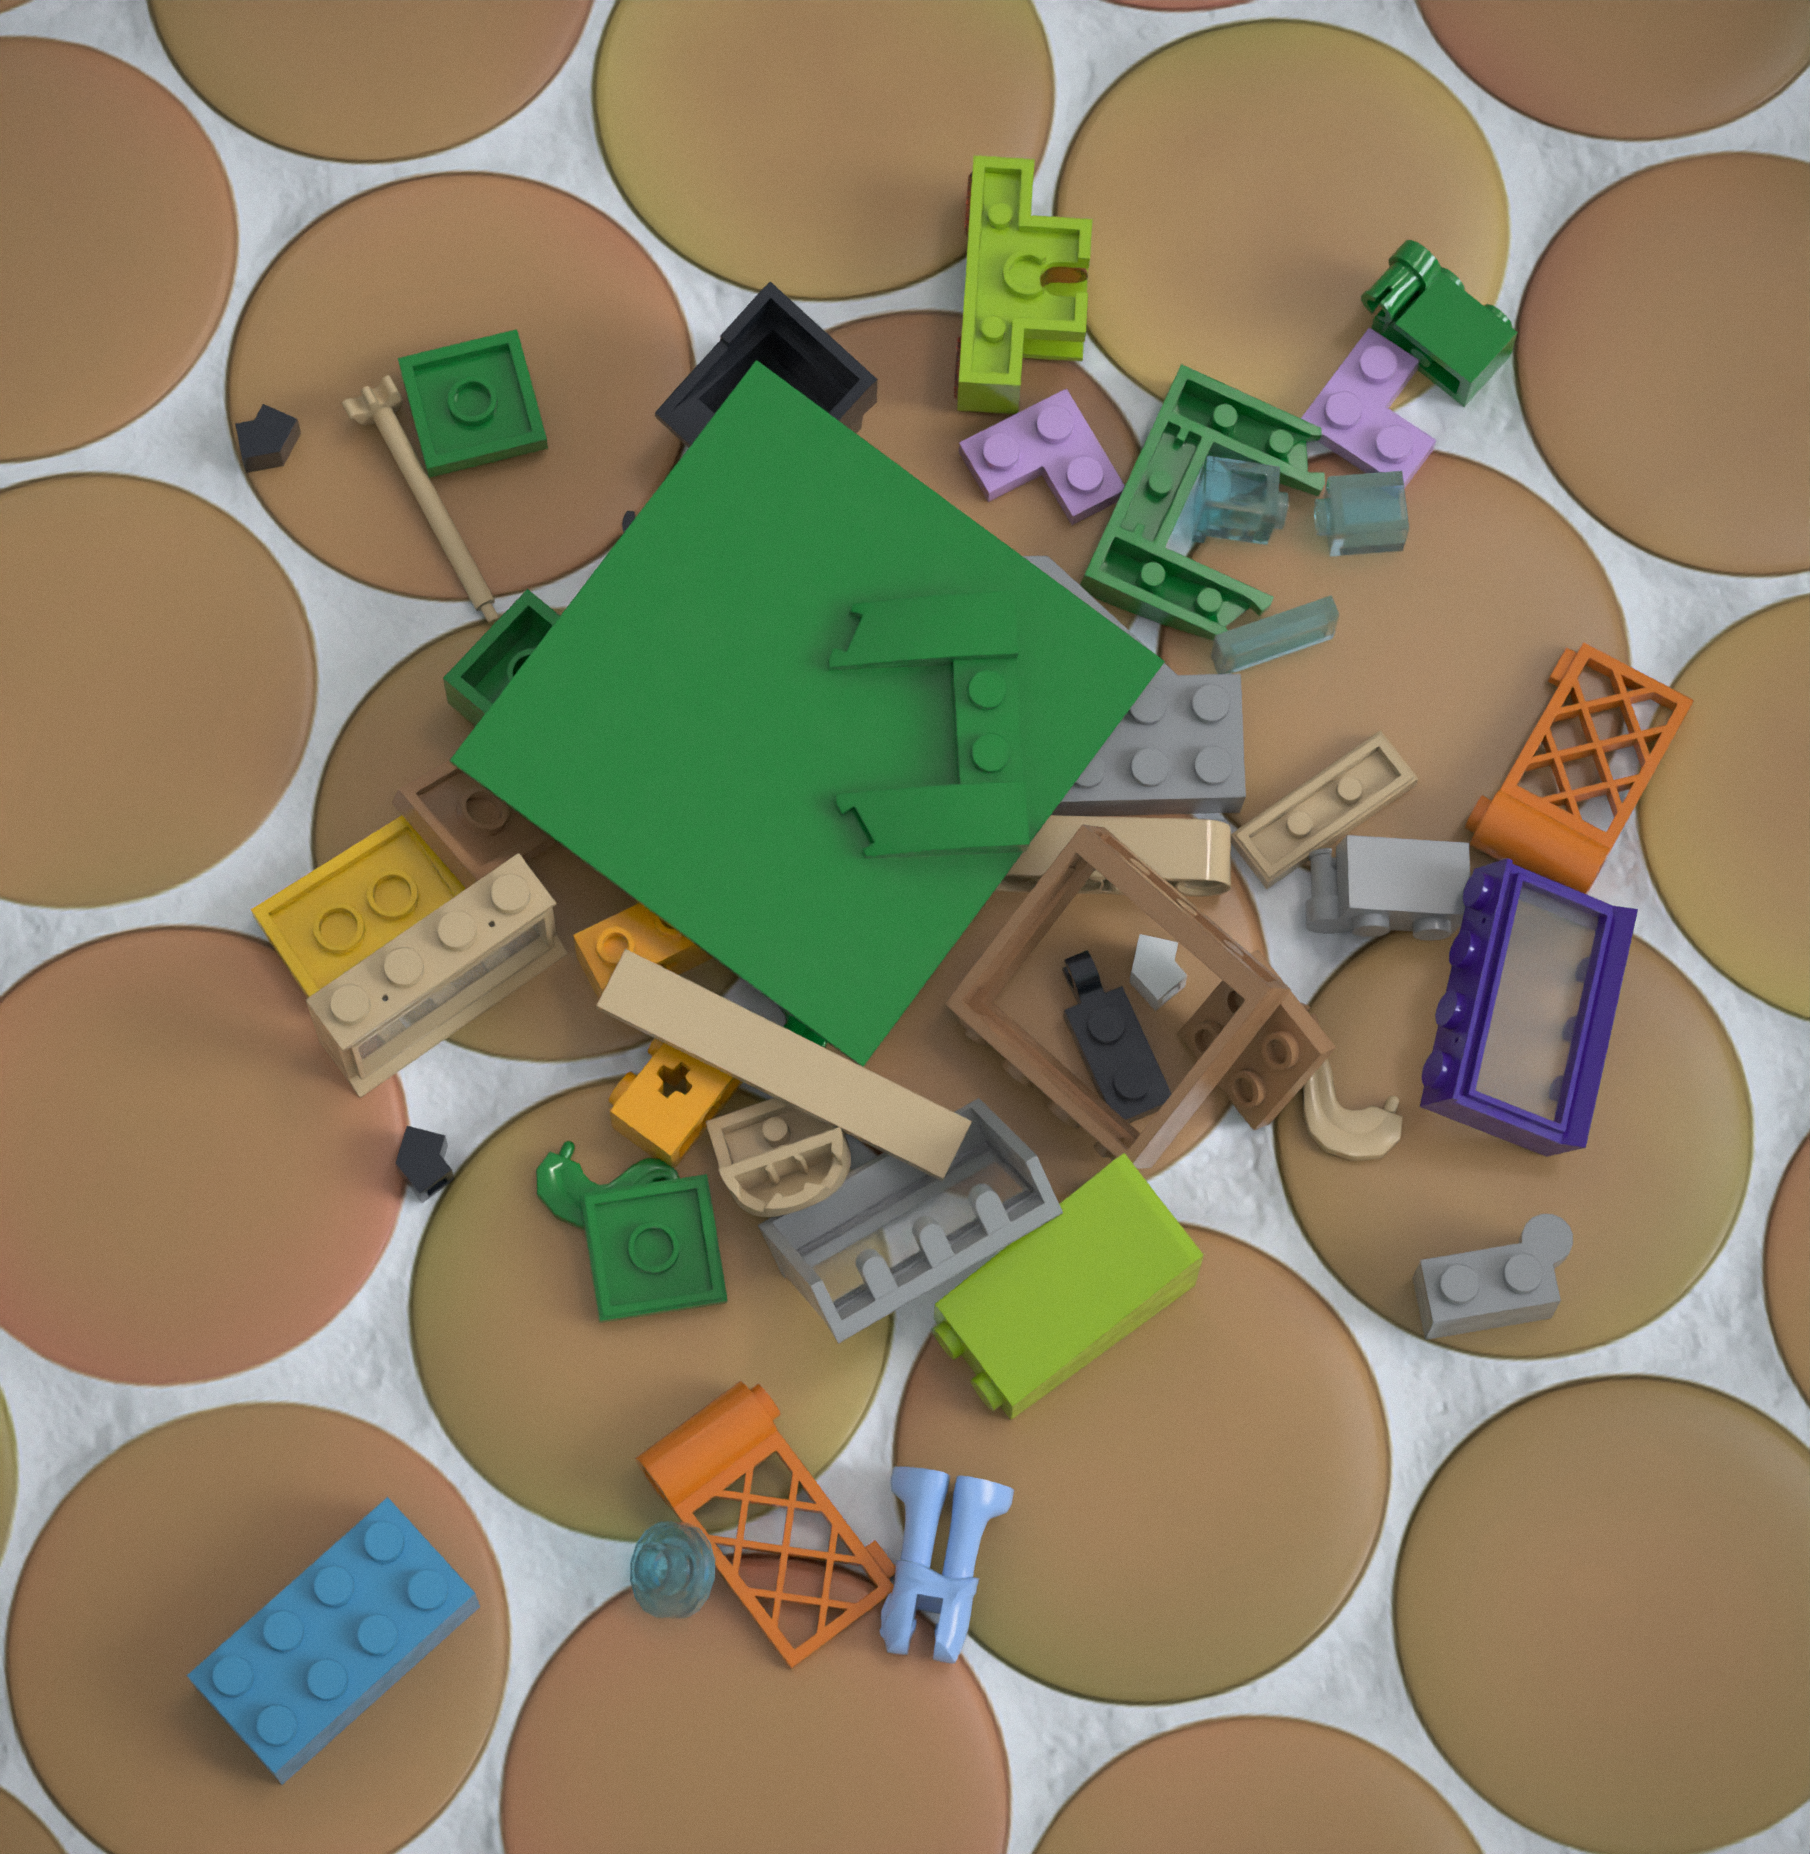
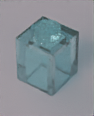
M1402 471L1328 476L1323 499H1315L1314 519L1317 536H1327L1330 557L1403 551L1409 531Z

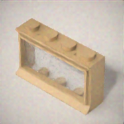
M519 853L306 999L319 1043L360 1098L568 954L556 932L553 906L556 905V902Z

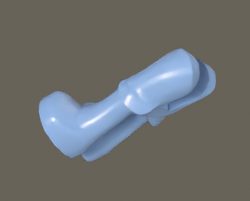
M895 1466L893 1467L890 1480L891 1491L905 1504V1529L900 1560L896 1561L894 1587L892 1593L888 1594L881 1610V1628L879 1632L885 1640L887 1653L907 1655L911 1637L916 1630V1610L940 1614L939 1623H936L934 1631L936 1641L933 1660L955 1664L966 1639L973 1597L976 1594L979 1578L973 1577L981 1537L990 1519L1008 1512L1012 1504L1014 1489L984 1479L969 1476L956 1477L950 1531L941 1575L930 1569L940 1514L949 1488L950 1475L931 1469Z

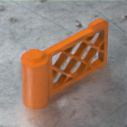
M1583 642L1578 653L1566 647L1548 680L1549 683L1558 687L1500 790L1496 793L1493 800L1483 795L1480 797L1464 828L1474 833L1470 846L1498 861L1509 858L1513 860L1512 864L1587 895L1694 700ZM1585 666L1609 677L1615 695L1585 701L1578 681ZM1626 687L1632 689V691L1627 692ZM1570 694L1574 704L1562 707ZM1651 699L1673 711L1666 725L1641 731L1632 704ZM1620 707L1629 734L1599 740L1590 714ZM1579 717L1588 744L1558 750L1550 729L1552 724ZM1657 740L1649 754L1646 743ZM1541 743H1543L1546 754L1535 756ZM1634 746L1642 768L1641 771L1636 775L1613 780L1604 753ZM1592 756L1602 783L1572 790L1563 762ZM1551 766L1560 793L1539 797L1518 786L1526 771ZM1629 790L1622 803L1618 792ZM1606 795L1614 816L1608 830L1605 832L1582 820L1576 802ZM1565 805L1566 811L1558 806Z
M739 1381L637 1456L635 1461L650 1485L664 1503L675 1513L788 1667L793 1669L886 1599L888 1594L892 1593L894 1587L889 1579L895 1575L896 1567L876 1540L866 1547L862 1544L779 1433L773 1420L778 1418L781 1413L760 1384H756L749 1389L742 1381ZM774 1453L778 1455L792 1474L788 1499L750 1494L754 1468ZM745 1475L743 1493L725 1490ZM798 1484L813 1503L796 1501ZM713 1498L741 1502L736 1539L709 1535L693 1513ZM749 1503L787 1509L782 1545L743 1540ZM794 1510L822 1514L831 1526L827 1552L789 1547ZM837 1536L852 1556L835 1553ZM717 1545L735 1548L732 1565ZM742 1549L780 1554L775 1591L747 1587L739 1576ZM788 1556L826 1561L821 1598L783 1593ZM834 1562L861 1566L876 1586V1589L857 1603L829 1599ZM756 1598L774 1600L771 1617ZM781 1601L819 1607L816 1634L795 1650L778 1628ZM827 1608L845 1611L825 1626Z

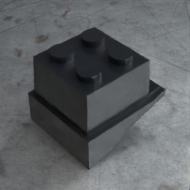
M770 281L720 335V341L657 409L655 417L689 448L757 360L853 432L857 433L862 427L863 415L877 403L878 379Z

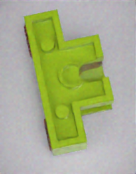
M973 155V170L968 175V196L966 197L967 207L965 211L966 228L964 233L968 237L963 324L962 335L957 339L954 397L958 401V411L1017 414L1019 411L1022 358L1083 362L1088 306L1087 282L1093 219L1031 215L1035 159Z

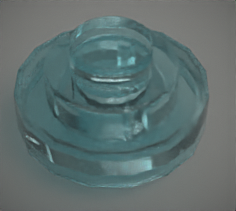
M675 1521L658 1522L645 1530L634 1548L630 1561V1583L634 1597L645 1612L656 1618L683 1619L699 1611L708 1599L715 1579V1558L710 1541L701 1529L689 1523Z

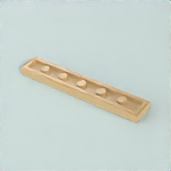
M627 949L623 952L596 1005L597 1010L834 1128L841 1127L844 1133L940 1181H943L972 1121Z

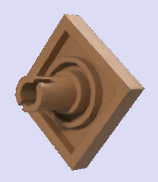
M1259 950L1250 953L1283 982ZM1223 980L1177 1033L1198 1060L1245 1001ZM1291 991L1217 1084L1253 1131L1269 1125L1336 1049L1335 1045L1319 1027L1317 1015L1315 1013L1311 1015L1308 1013L1311 1007L1302 1002L1300 1003Z

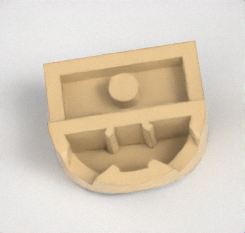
M776 1098L706 1121L720 1167L718 1169L734 1201L744 1211L752 1215L777 1217L808 1208L835 1193L849 1174L851 1151L846 1134L842 1131L841 1127L834 1128Z

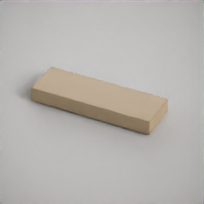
M1380 730L1231 834V844L1264 887L1268 889L1309 861L1310 852L1329 847L1417 785L1418 777Z

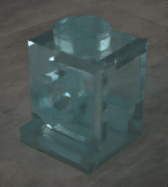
M1207 456L1194 491L1192 541L1204 543L1206 537L1210 536L1267 545L1273 529L1282 530L1287 516L1288 493L1279 492L1280 467Z

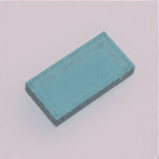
M1332 595L1215 635L1211 658L1217 673L1232 674L1333 639L1339 612Z

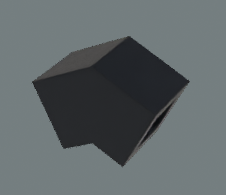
M263 404L254 420L235 423L245 472H255L285 465L301 435L297 418Z
M406 1126L396 1159V1167L400 1176L419 1200L424 1203L455 1180L452 1169L444 1160L448 1144L445 1135Z

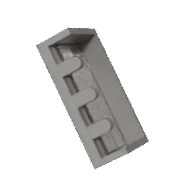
M980 1098L954 1112L972 1121L943 1181L886 1153H882L849 1172L842 1186L825 1200L800 1211L771 1217L758 1225L782 1276L790 1280L825 1321L838 1344L1063 1213L1037 1155Z

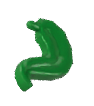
M572 1141L564 1142L559 1154L550 1151L536 1169L537 1197L557 1219L581 1230H584L579 1199L580 1194L680 1178L677 1171L661 1159L645 1158L633 1164L609 1184L599 1185L591 1181L583 1173L579 1163L570 1160L575 1150V1145Z

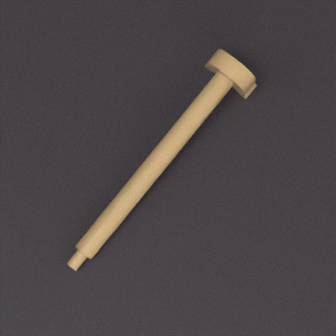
M389 375L385 376L378 387L371 389L369 386L361 389L363 394L361 397L346 399L342 402V405L349 418L355 419L360 425L367 426L376 423L476 611L483 612L488 624H494L499 619L493 607L495 599L395 415L402 407L403 399Z

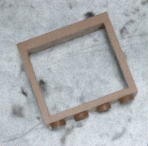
M1082 824L944 1004L961 1018L958 1023L967 1030L965 1035L981 1046H987L989 1043L1005 1058L1002 1062V1067L1010 1076L1027 1087H1032L1035 1084L1051 1099L1047 1106L1057 1118L1073 1128H1078L1081 1125L1097 1140L1094 1149L1102 1158L1109 1157L1114 1161L1125 1153L1136 1168H1151L1292 989L1105 827ZM1095 869L1245 999L1141 1134L993 1003Z

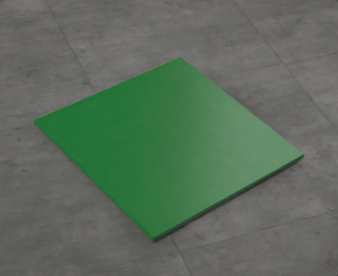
M756 360L449 761L854 1063L864 1067L1023 852L870 859L864 857L862 849L874 843L856 809L843 816L840 815L835 803L836 794L958 784L951 665L829 670L828 660L833 648L847 652L861 618L849 614L853 603L917 596L1016 590L1019 643L1017 668L1023 775L1027 785L1030 843L1165 661Z

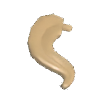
M1328 1058L1304 1084L1303 1117L1307 1132L1326 1153L1351 1161L1382 1159L1399 1142L1403 1116L1395 1114L1399 1105V1099L1396 1096L1392 1095L1387 1098L1384 1109L1375 1106H1369L1362 1110L1343 1108L1336 1099L1333 1073Z

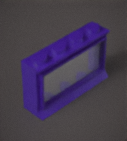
M1506 858L1474 869L1473 874L1465 885L1463 891L1465 910L1461 928L1449 952V962L1452 967L1447 989L1438 1003L1435 1014L1438 1028L1433 1050L1422 1070L1421 1078L1424 1089L1420 1107L1548 1157L1586 1148L1638 909L1613 906L1512 864L1513 860Z

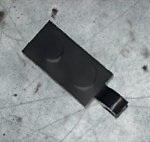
M1088 950L1064 959L1066 967L1062 971L1078 1004L1065 1009L1063 1018L1099 1097L1128 1123L1158 1112L1172 1093L1123 986L1106 993L1104 992L1099 973Z

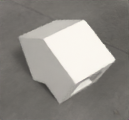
M1139 934L1130 984L1156 1011L1185 987L1188 975L1174 961L1178 942Z

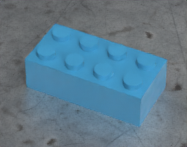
M387 1497L193 1669L187 1677L197 1691L283 1785L479 1609L480 1605L476 1593Z

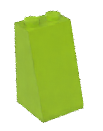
M1125 1153L1112 1161L1059 1204L1063 1211L1061 1215L1007 1245L934 1304L933 1319L937 1323L936 1326L931 1328L934 1337L951 1359L955 1360L962 1356L976 1374L970 1382L980 1399L991 1411L1001 1407L1009 1419L1012 1420L1196 1285L1204 1256Z

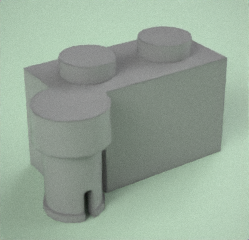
M1347 835L1336 846V857L1334 858L1331 855L1332 848L1317 849L1309 853L1312 898L1308 899L1305 903L1306 928L1309 931L1335 934L1352 930V933L1358 936L1375 937L1388 934L1390 930L1413 931V937L1420 940H1441L1450 937L1461 926L1465 910L1463 891L1470 878L1469 843Z
M1540 1214L1532 1217L1525 1224L1518 1244L1420 1260L1412 1279L1425 1340L1551 1319L1561 1302L1554 1269L1566 1260L1572 1248L1573 1233L1570 1226L1561 1217L1554 1214Z

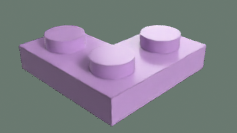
M1369 327L1301 419L1321 427L1322 436L1318 440L1319 443L1400 495L1434 450L1436 439L1389 409L1416 373L1420 360Z
M1067 388L959 442V453L988 502L1042 475L1071 525L1117 503L1125 487Z

